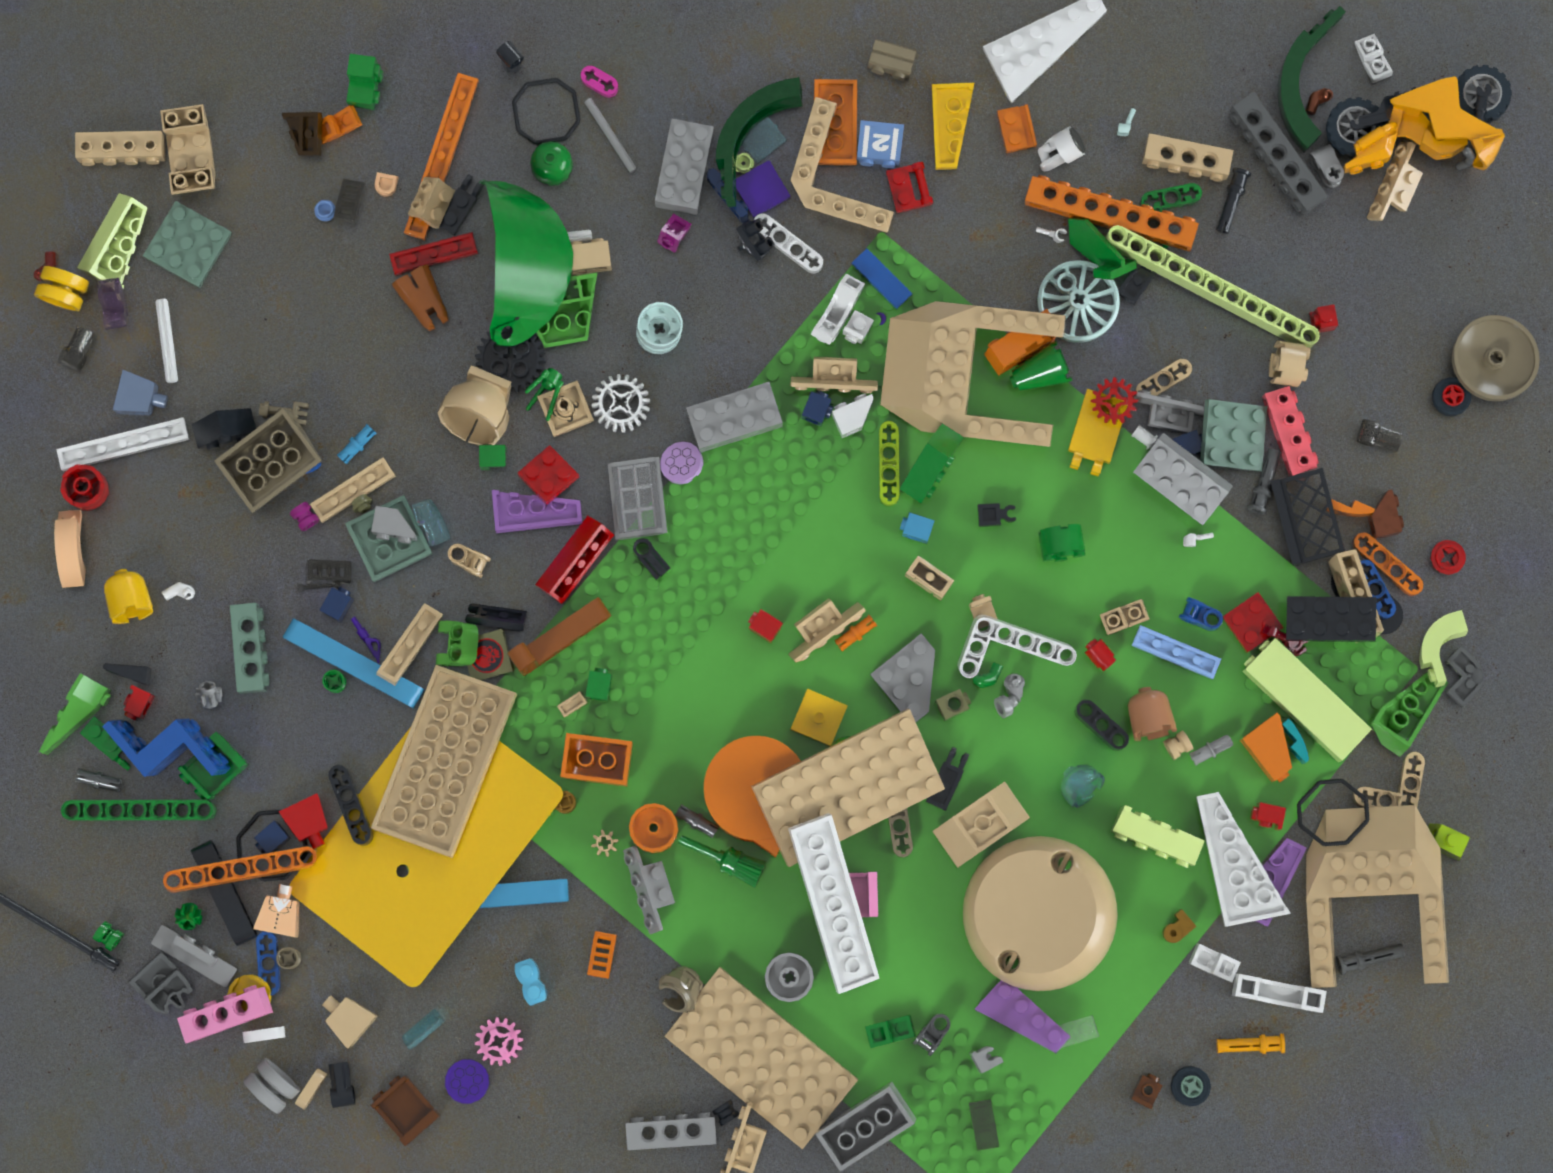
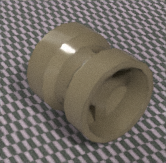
M284 947L277 953L276 961L281 968L294 969L301 962V954L293 947Z

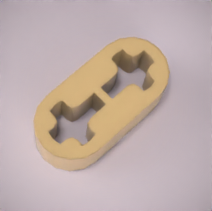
M318 1068L302 1090L295 1104L305 1110L328 1074Z

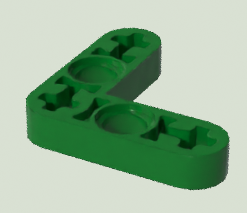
M1195 183L1149 191L1142 196L1140 206L1145 204L1144 202L1147 201L1148 197L1152 201L1158 200V195H1161L1162 206H1160V201L1155 202L1152 206L1158 212L1193 205L1200 200L1202 189ZM1189 189L1197 192L1194 199L1188 195L1184 196L1183 201H1181L1180 190H1182V195L1187 194ZM1167 193H1174L1177 201L1175 203H1168L1165 195ZM1164 244L1162 245L1163 248H1165V249L1168 248L1167 245H1164Z

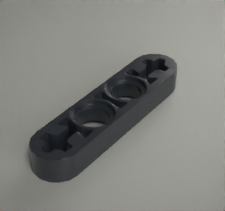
M335 765L329 770L330 783L353 841L360 846H366L373 840V832L350 772L342 765ZM338 770L344 773L341 777L345 784L349 782L348 785H341L340 780L334 778ZM347 789L351 790L352 798L349 801H343L341 797L342 792ZM355 809L359 810L360 818L357 821H351L349 813ZM360 825L361 830L365 833L367 832L364 841L360 838H357V836L360 835V832L357 827L353 829V826Z

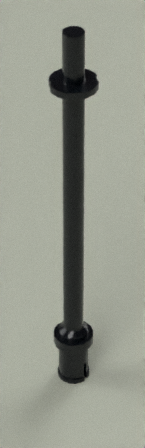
M0 893L1 904L90 956L92 963H98L112 973L116 971L117 968L115 967L119 966L121 960L104 952V948H93Z

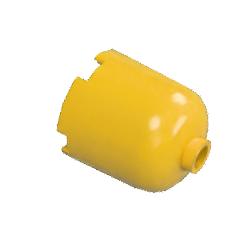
M127 569L115 571V575L106 580L104 585V594L112 623L127 624L130 618L138 617L139 620L150 616L153 613V605L144 578L139 573L127 571Z

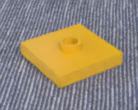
M807 689L790 730L831 746L848 705Z

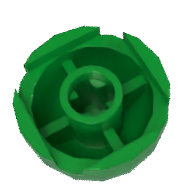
M549 141L535 148L531 155L530 166L532 174L537 181L554 186L563 183L569 178L573 169V161L570 152L565 146L558 142Z

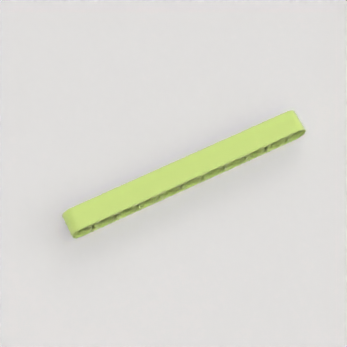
M1113 226L1105 236L1113 247L1126 258L1136 260V263L1156 272L1287 342L1304 344L1306 347L1311 348L1319 340V331L1314 326L1122 226ZM1111 234L1119 235L1121 241H1114ZM1131 244L1138 245L1140 251L1132 250ZM1150 254L1157 255L1159 261L1151 260ZM1169 264H1175L1178 271H1172L1169 268ZM1188 274H1194L1197 281H1191ZM1207 284H1213L1216 287V292L1210 291ZM1227 294H1232L1235 297V302L1229 301ZM1246 304H1251L1254 307V312L1247 310ZM1265 314L1272 315L1273 322L1266 320ZM1284 324L1291 325L1292 332L1287 331L1284 328ZM1303 334L1310 335L1312 341H1306Z

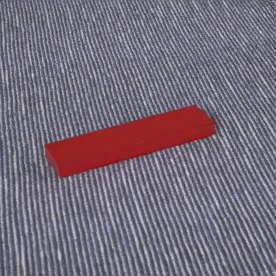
M473 232L391 253L389 256L394 275L397 276L412 272L422 265L427 264L431 267L478 254Z

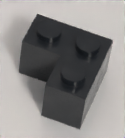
M251 408L214 411L191 424L197 448H207V451L217 450L221 444H227L233 440H237L238 443L256 429Z

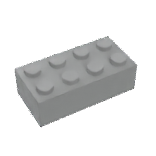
M671 119L655 197V207L698 215L714 137V126Z
M770 382L686 408L700 453L781 428L783 424Z
M1164 433L1133 472L1202 525H1204L1233 487V485Z
M891 1081L820 1127L815 1135L841 1172L915 1124L917 1118Z

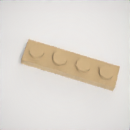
M383 457L310 505L320 521L324 523L352 505V501L363 494L368 495L396 476Z
M424 603L378 669L377 675L396 686L439 621L443 618V614Z

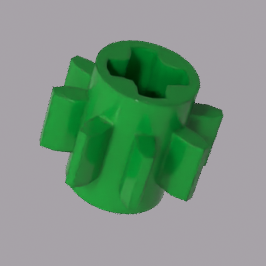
M194 903L182 904L181 909L176 908L175 924H178L183 930L195 929L196 924L201 925L202 910L198 909V906Z

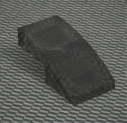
M991 1099L969 1103L977 1151L999 1147Z

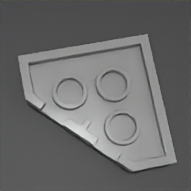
M922 633L870 674L900 712L910 709L915 722L929 712L935 649Z

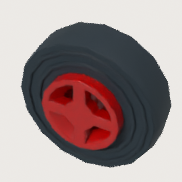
M1448 377L1442 379L1434 387L1432 402L1440 413L1446 416H1456L1462 414L1469 407L1472 394L1462 386L1458 378Z

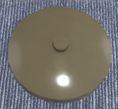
M1489 315L1472 321L1457 336L1452 349V365L1459 382L1471 394L1488 401H1505L1520 395L1532 384L1539 368V350L1532 334L1522 324L1505 316Z

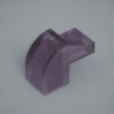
M119 277L97 281L98 298L103 309V325L105 330L127 326L126 316H128V309Z

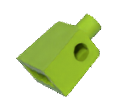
M1429 823L1428 828L1432 835L1436 832L1434 839L1441 848V853L1460 861L1470 837L1443 824Z

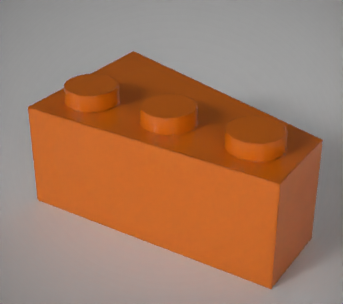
M1045 309L1044 311L1040 312V313L1051 314V313L1048 311V309ZM1008 332L1001 339L997 338L991 341L984 355L999 376L1031 358L1054 342L1056 337Z

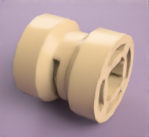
M1183 730L1177 733L1176 737L1163 741L1167 752L1173 760L1179 758L1181 753L1193 750L1192 743Z

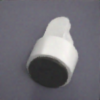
M1069 126L1054 134L1038 149L1042 162L1040 164L1042 171H1050L1065 162L1069 164L1085 155V145L1073 127ZM1057 149L1058 154L1050 158L1049 153Z

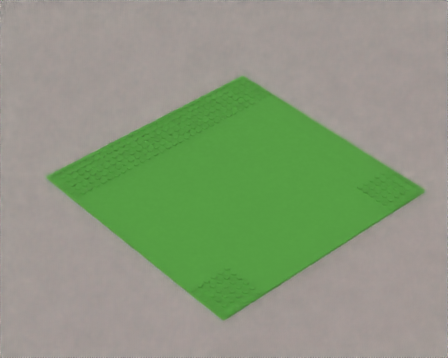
M880 232L867 246V249L912 293V296L896 310L851 265L845 274L865 283L834 342L830 345L820 342L811 333L826 311L845 274L748 387L770 382L783 422L782 427L702 452L703 467L698 476L696 475L691 482L686 484H675L669 481L663 487L668 533L619 540L536 639L598 597L612 616L525 676H522L514 664V671L506 673L496 685L517 693L499 741L558 784L563 791L573 794L576 799V807L569 814H563L554 809L531 840L681 966H686L696 971L704 985L707 984L719 967L723 968L857 1077L858 1081L842 1100L850 1108L892 1081L917 1119L915 1124L890 1139V1141L928 1173H1011L1221 914L1196 797L1219 792L1248 844L1253 849L1260 863H1262L1298 819L1297 803L1317 781L1330 779L1350 755L1349 753L1343 761L1337 762L1242 672L1246 668L1244 663L1252 655L1255 658L1261 652L1258 648L1264 642L1246 653L1224 620L1215 631H1208L1181 620L1179 615L1183 613L1186 607L1187 597L1196 599L1220 611L1222 616H1224L1259 592L1284 627L1280 631L1286 633L1287 596H1331L1221 506H1218L1204 525H1202L1133 473L1150 449L1147 450V446L1132 437V434L1122 426L1110 464L1103 462L1101 473L1098 477L1090 474L1094 463L1092 460L1082 458L1078 470L1069 468L1074 453L1069 452L1068 448L1085 396L1069 383L1020 391L1018 387H1013L1009 377L1013 375L1012 370L1019 365L998 376L984 354L989 348L988 344L997 338L1001 339L1007 334L1005 331L977 328L967 415L1053 424L1051 446L964 437L953 454L955 456L954 461L949 468H944L943 471L946 474L940 483L936 482L934 484L937 488L930 499L926 497L920 503L901 491V485L934 433L918 430L880 405L890 318L935 301L972 304L885 233ZM855 310L874 320L862 344L858 342L853 344L847 341L845 335H843V329L848 324ZM878 312L886 316V322L883 325H880L881 317L876 314ZM814 357L857 359L856 380L878 381L877 391L862 393L860 390L840 392L838 389H830L829 391L821 392L829 395L828 398L832 399L831 406L833 407L844 402L847 405L855 402L854 398L859 395L866 394L868 396L872 394L873 403L862 430L842 438L833 420L832 413L829 419L825 417L822 427L801 419L811 391L816 393L819 390L817 388L797 390L795 387H791V377H813ZM886 421L896 423L899 429L900 495L898 502L893 506L882 504L879 495V429L882 423ZM887 426L886 430H883V433L887 434V442L882 441V444L888 442L896 444L895 440L891 441V434L895 433V430H891V426ZM891 447L885 448L883 450L884 457L888 459L893 458L895 450ZM886 469L883 472V477L886 480H892L896 476L895 471L892 469ZM883 483V487L887 486V494L883 495V497H886L888 501H892V498L896 497V495L891 493V487H896V483L891 485ZM1000 503V509L1013 505L1015 510L1007 511V516L1010 518L1016 517V521L1008 523L1003 519L1001 520V526L979 527L977 505ZM653 510L643 511L641 513L643 528L655 527ZM909 513L935 520L927 544L902 536L903 530H900L903 517L908 518ZM638 518L628 530L639 529ZM1068 524H1081L1086 556L1078 558L1069 556L1066 561L1054 562V560L1043 562L1038 532L1053 526L1061 525V527H1068ZM1211 532L1214 534L1213 538L1196 540V547L1183 546V538L1188 534L1200 535ZM638 539H648L671 568L657 580L653 578L633 554V545ZM639 544L636 550L639 554L644 555L648 553L649 548L646 544ZM917 556H920L954 580L941 601L934 597L933 593H928L905 577L906 572ZM982 594L985 597L991 596V602L997 619L1068 643L1076 651L1077 657L1075 662L1068 666L990 640L977 674L989 673L994 662L1002 665L1003 669L996 684L986 688H979L973 683L974 677H964L957 666L974 620L969 608V604L973 602L972 598ZM828 598L833 602L840 614L857 602L865 608L866 611L859 620L849 623L845 626L843 632L833 635L823 647L813 650L807 659L796 663L788 655L805 642L794 624ZM1142 599L1150 620L1107 635L1100 614ZM760 609L783 623L782 628L772 643L749 630L751 624L748 621L754 612L758 613ZM870 615L873 619L872 621H875L877 626L862 636V640L855 641L842 652L834 640L850 630L849 627L851 625L855 626ZM1207 616L1208 624L1216 625L1218 623L1216 616ZM1139 626H1144L1221 658L1214 679H1209L1131 646ZM985 627V628H982V629H979V630H980V631H984V630H986L988 627ZM1001 628L998 632L1000 638H1006L1009 635L1008 628ZM922 633L935 649L929 712L918 720L916 724L938 773L952 747L957 748L955 757L950 763L951 765L958 768L964 753L969 754V757L946 811L927 803L926 799L907 808L913 850L907 857H898L893 851L888 818L840 841L849 873L877 872L878 917H862L880 979L841 994L836 992L798 863L788 867L781 852L775 858L754 842L734 838L720 827L714 837L711 838L696 828L695 830L692 829L691 825L677 817L675 818L679 831L676 841L670 848L663 852L650 853L643 851L637 846L643 866L662 861L675 901L674 904L657 909L663 930L649 934L644 924L642 909L637 902L638 897L635 887L631 883L629 868L624 861L623 850L636 845L629 831L630 820L635 811L645 804L656 803L667 807L675 816L682 804L697 814H703L702 817L716 824L706 805L704 779L710 762L724 746L734 740L747 736H765L778 740L788 746L798 756L800 761L829 748L830 746L790 730L807 689L848 705L833 742L841 737L853 736L900 713L870 674ZM1022 635L1019 639V644H1028L1030 636ZM1379 635L1376 637V642L1309 641L1302 645L1306 646L1307 651L1296 656L1300 662L1370 728H1372L1371 723L1381 707L1395 698L1418 670V667ZM1274 637L1268 638L1270 642L1274 639ZM1094 638L1097 641L1102 639L1115 654L1113 657L1116 661L1105 671L1097 668L1084 653L1087 650L1085 646ZM974 641L970 645V650L978 651L981 648V642ZM1043 642L1040 645V651L1047 652L1050 649V643ZM1069 649L1063 650L1060 653V658L1068 659L1071 651ZM966 662L963 665V671L969 672L974 668V663ZM595 668L607 669L608 673L612 674L608 702L587 699L588 703L564 718L557 706L579 691H582L584 696L586 695L589 671H595ZM1008 675H1021L1025 680L1021 702H1018L1019 704L1014 708L1011 716L1003 719L996 711L994 699L1001 695L1008 697L1004 686V680ZM1151 687V690H1159L1167 695L1177 728L1176 732L1169 730V735L1162 738L1148 740L1146 736L1141 737V741H1134L1128 712V702L1132 696L1139 693L1138 689ZM958 689L962 693L966 692L971 702L968 705L969 710L944 721L935 701ZM952 698L948 701V706L952 710H957L960 708V702ZM1082 700H1090L1095 703L1128 734V745L1119 751L1109 748L1075 716L1076 705ZM1081 705L1080 713L1083 716H1089L1091 709L1088 705ZM1275 713L1280 715L1282 723L1288 718L1292 721L1303 738L1309 761L1301 764L1288 749L1292 769L1288 771L1290 775L1280 783L1278 780L1271 783L1239 741ZM1101 719L1097 720L1096 727L1100 731H1106L1107 723ZM1183 730L1191 741L1193 750L1183 752L1179 758L1173 760L1167 752L1163 741L1176 737V734ZM1284 732L1287 747H1289L1294 742ZM566 733L632 741L633 748L628 786L561 778ZM1118 734L1113 736V743L1116 746H1122L1124 742L1123 737ZM1225 735L1231 738L1233 742L1232 747L1217 754L1216 758L1211 757L1195 766L1194 761H1192L1189 755L1190 752L1205 746L1206 742L1211 743ZM1003 782H1006L1030 818L957 868L932 831ZM1321 784L1301 805L1302 813L1325 784ZM1262 802L1286 808L1282 830H1274L1275 825H1272V828L1259 826V822L1250 819L1253 806L1256 807L1257 803ZM1127 805L1132 808L1131 812L1133 813L1135 811L1149 815L1152 821H1162L1172 826L1171 829H1180L1204 840L1205 842L1195 866L1182 867L1175 863L1176 859L1168 856V859H1163L1155 855V850L1148 848L1145 851L1135 847L1136 842L1127 839V842L1114 838L1115 833L1110 831L1120 807ZM898 819L894 821L893 828L897 832H902L905 830L906 824L903 820ZM656 824L650 825L651 832H656L658 830V826ZM601 830L605 832V835L612 831L613 835L611 838L619 840L613 846L617 851L610 850L609 857L606 856L605 852L598 856V847H591L597 841L593 835L601 836ZM908 834L894 835L895 840L900 839V845L896 846V849L901 850V853L905 854L906 849H909V845L904 844L903 838H908ZM681 835L719 852L720 850L726 851L730 847H734L735 850L743 851V855L766 861L767 863L758 884L754 888L733 875L731 877L727 873L720 872V864L716 863V859L679 844ZM606 837L602 838V842L599 843V846H603L604 849H608V845L611 844V841H608ZM1026 837H1054L1075 844L1086 851L1105 871L1113 887L1117 902L1118 916L1114 939L1101 963L1090 974L1072 985L1051 991H1031L1018 988L1071 1036L1056 1054L975 1010L979 1003L999 983L1000 979L992 975L977 959L969 945L963 924V903L966 889L978 866L996 849ZM1070 859L1065 867L1066 870L1071 867ZM1182 909L1196 927L1177 943L1167 942L1162 935L1163 928L1168 924L1174 923L1177 920L1174 914ZM780 954H798L806 959L812 967L814 976L812 988L806 996L798 1001H781L771 995L766 987V968L772 959ZM1018 957L1011 969H1014L1018 966ZM791 973L786 974L785 980L787 982L792 981L793 975ZM943 1013L950 1020V1029L935 1052L929 1056L925 1049L918 1044L914 1045L913 1041L935 1014ZM911 1015L916 1034L915 1037L870 1048L865 1026ZM942 1017L934 1021V1027L938 1030L944 1029L947 1025L946 1020ZM923 1038L924 1041H926L928 1044L932 1045L930 1042H928L926 1039ZM985 1046L993 1047L994 1050L988 1053L991 1054V1057L1001 1056L1003 1063L984 1073H979L969 1052L972 1050L977 1051Z

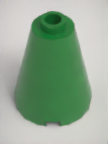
M1057 341L1050 343L1012 370L1013 375L1009 377L1014 388L1018 387L1022 391L1073 381L1072 376L1067 378L1066 374H1068L1069 368L1061 349L1056 350L1055 348L1058 345Z

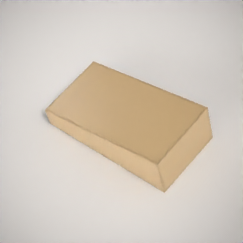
M579 691L557 707L565 718L586 705L588 701L582 691Z

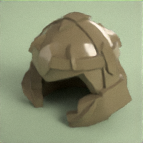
M683 966L674 968L671 973L661 976L659 989L670 988L678 994L677 999L671 997L668 1000L664 998L662 1003L668 1009L681 1013H688V1011L695 1009L698 995L703 988V982L699 979L700 976L696 971Z

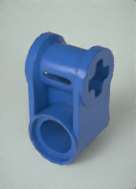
M1187 597L1186 607L1183 613L1179 615V618L1208 631L1217 630L1223 621L1221 612L1196 599ZM1207 616H1216L1218 623L1216 625L1208 624Z

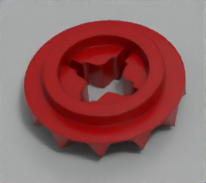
M1444 540L1436 544L1432 549L1430 559L1433 568L1438 570L1439 573L1451 575L1463 568L1466 554L1459 543L1452 540ZM1444 552L1446 554L1455 552V555L1451 558L1452 564L1448 561L1441 563L1442 558L1445 557Z

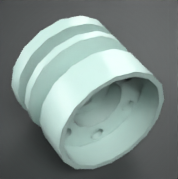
M655 302L645 307L638 317L636 337L642 348L652 354L661 355L672 351L681 338L683 320L680 313L674 306L664 302ZM663 328L662 333H655V329Z

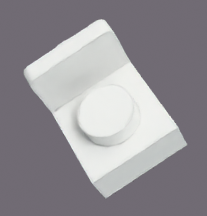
M855 310L848 324L843 329L845 339L853 344L857 342L862 344L874 320Z

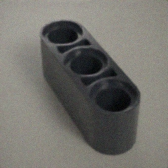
M1082 700L1076 705L1075 716L1109 748L1119 751L1128 745V734L1095 703L1090 700ZM1081 705H1088L1090 707L1091 714L1089 716H1083L1080 713ZM1101 719L1107 723L1106 731L1097 729V720ZM1118 734L1123 737L1124 742L1122 746H1116L1113 743L1114 735Z

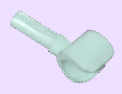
M1131 108L1126 123H1119L1118 136L1126 137L1129 135L1131 121L1136 112L1134 108Z

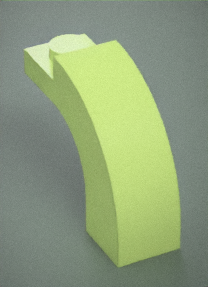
M1462 610L1439 618L1428 629L1422 641L1419 652L1421 669L1430 667L1428 669V676L1430 682H1434L1435 687L1444 686L1447 681L1440 660L1441 646L1449 640L1466 636L1468 632Z

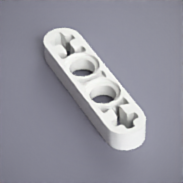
M759 214L754 218V220L759 219L761 222L767 220L766 225L770 229H772L773 225L775 226L769 237H771L775 243L774 246L809 273L815 274L821 271L823 258L815 250L769 215ZM763 227L759 235L766 238L769 230ZM776 232H783L786 239L778 243L774 240L773 236ZM793 245H800L803 252L795 256L791 253L790 249ZM807 251L809 252V259H818V267H809L810 262L806 258L804 259V262L801 261V259H803L806 255Z

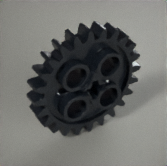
M510 326V329L506 327L502 329L501 337L503 339H508L513 332L512 327ZM487 331L488 339L481 338L484 346H477V350L481 354H476L475 358L481 361L476 363V367L510 381L511 388H514L516 393L519 392V387L521 386L526 390V384L529 383L531 385L533 377L536 379L539 377L537 371H544V368L540 366V364L546 363V360L540 357L545 354V350L539 349L542 346V342L535 343L538 338L535 334L520 343L528 346L526 352L518 353L516 351L518 345L513 346L512 354L515 359L511 361V377H507L509 364L505 358H509L510 348L506 346L504 351L497 352L495 350L497 343L491 339L490 332ZM503 364L505 368L503 372L495 373L493 371L494 366ZM519 365L526 367L525 373L521 375L515 373V368Z

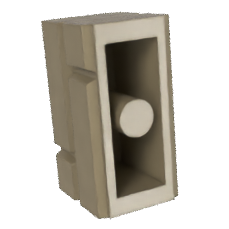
M875 39L868 68H871L873 73L883 75L884 72L892 74V77L897 80L909 79L917 50Z

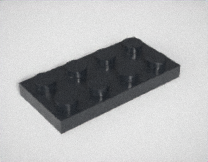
M1287 596L1286 641L1376 642L1377 598Z

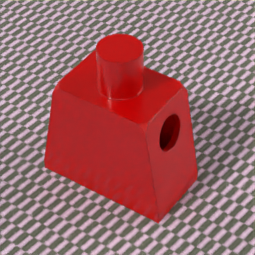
M317 793L279 811L281 818L299 842L308 839L313 849H317L325 844L320 832L325 831L328 827Z

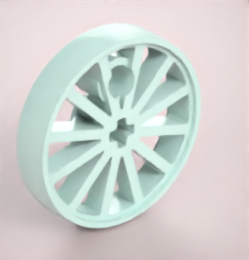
M1081 260L1065 262L1052 269L1042 281L1037 296L1038 312L1044 311L1043 299L1064 303L1048 309L1051 314L1068 309L1064 314L1067 319L1073 312L1070 334L1064 333V338H1057L1072 343L1088 342L1103 335L1115 321L1119 311L1120 297L1113 279H1103L1109 289L1089 294L1101 280L1100 278H1095L1083 290L1086 270L1093 272V269L1099 267L1098 265ZM1069 269H1081L1078 289L1076 287V277L1070 273ZM1064 272L1059 275L1057 280L1054 278L1057 274ZM1066 279L1071 282L1072 287L1068 289L1063 288L1060 281ZM1050 283L1059 293L1065 296L1045 293L1044 290L1047 284ZM1111 294L1113 305L1097 303L1092 300ZM1076 298L1083 300L1081 304H1075L1074 301ZM1091 308L1112 312L1109 321L1103 320ZM1078 314L1086 332L1085 336H1075ZM1086 314L1102 326V328L1093 333Z

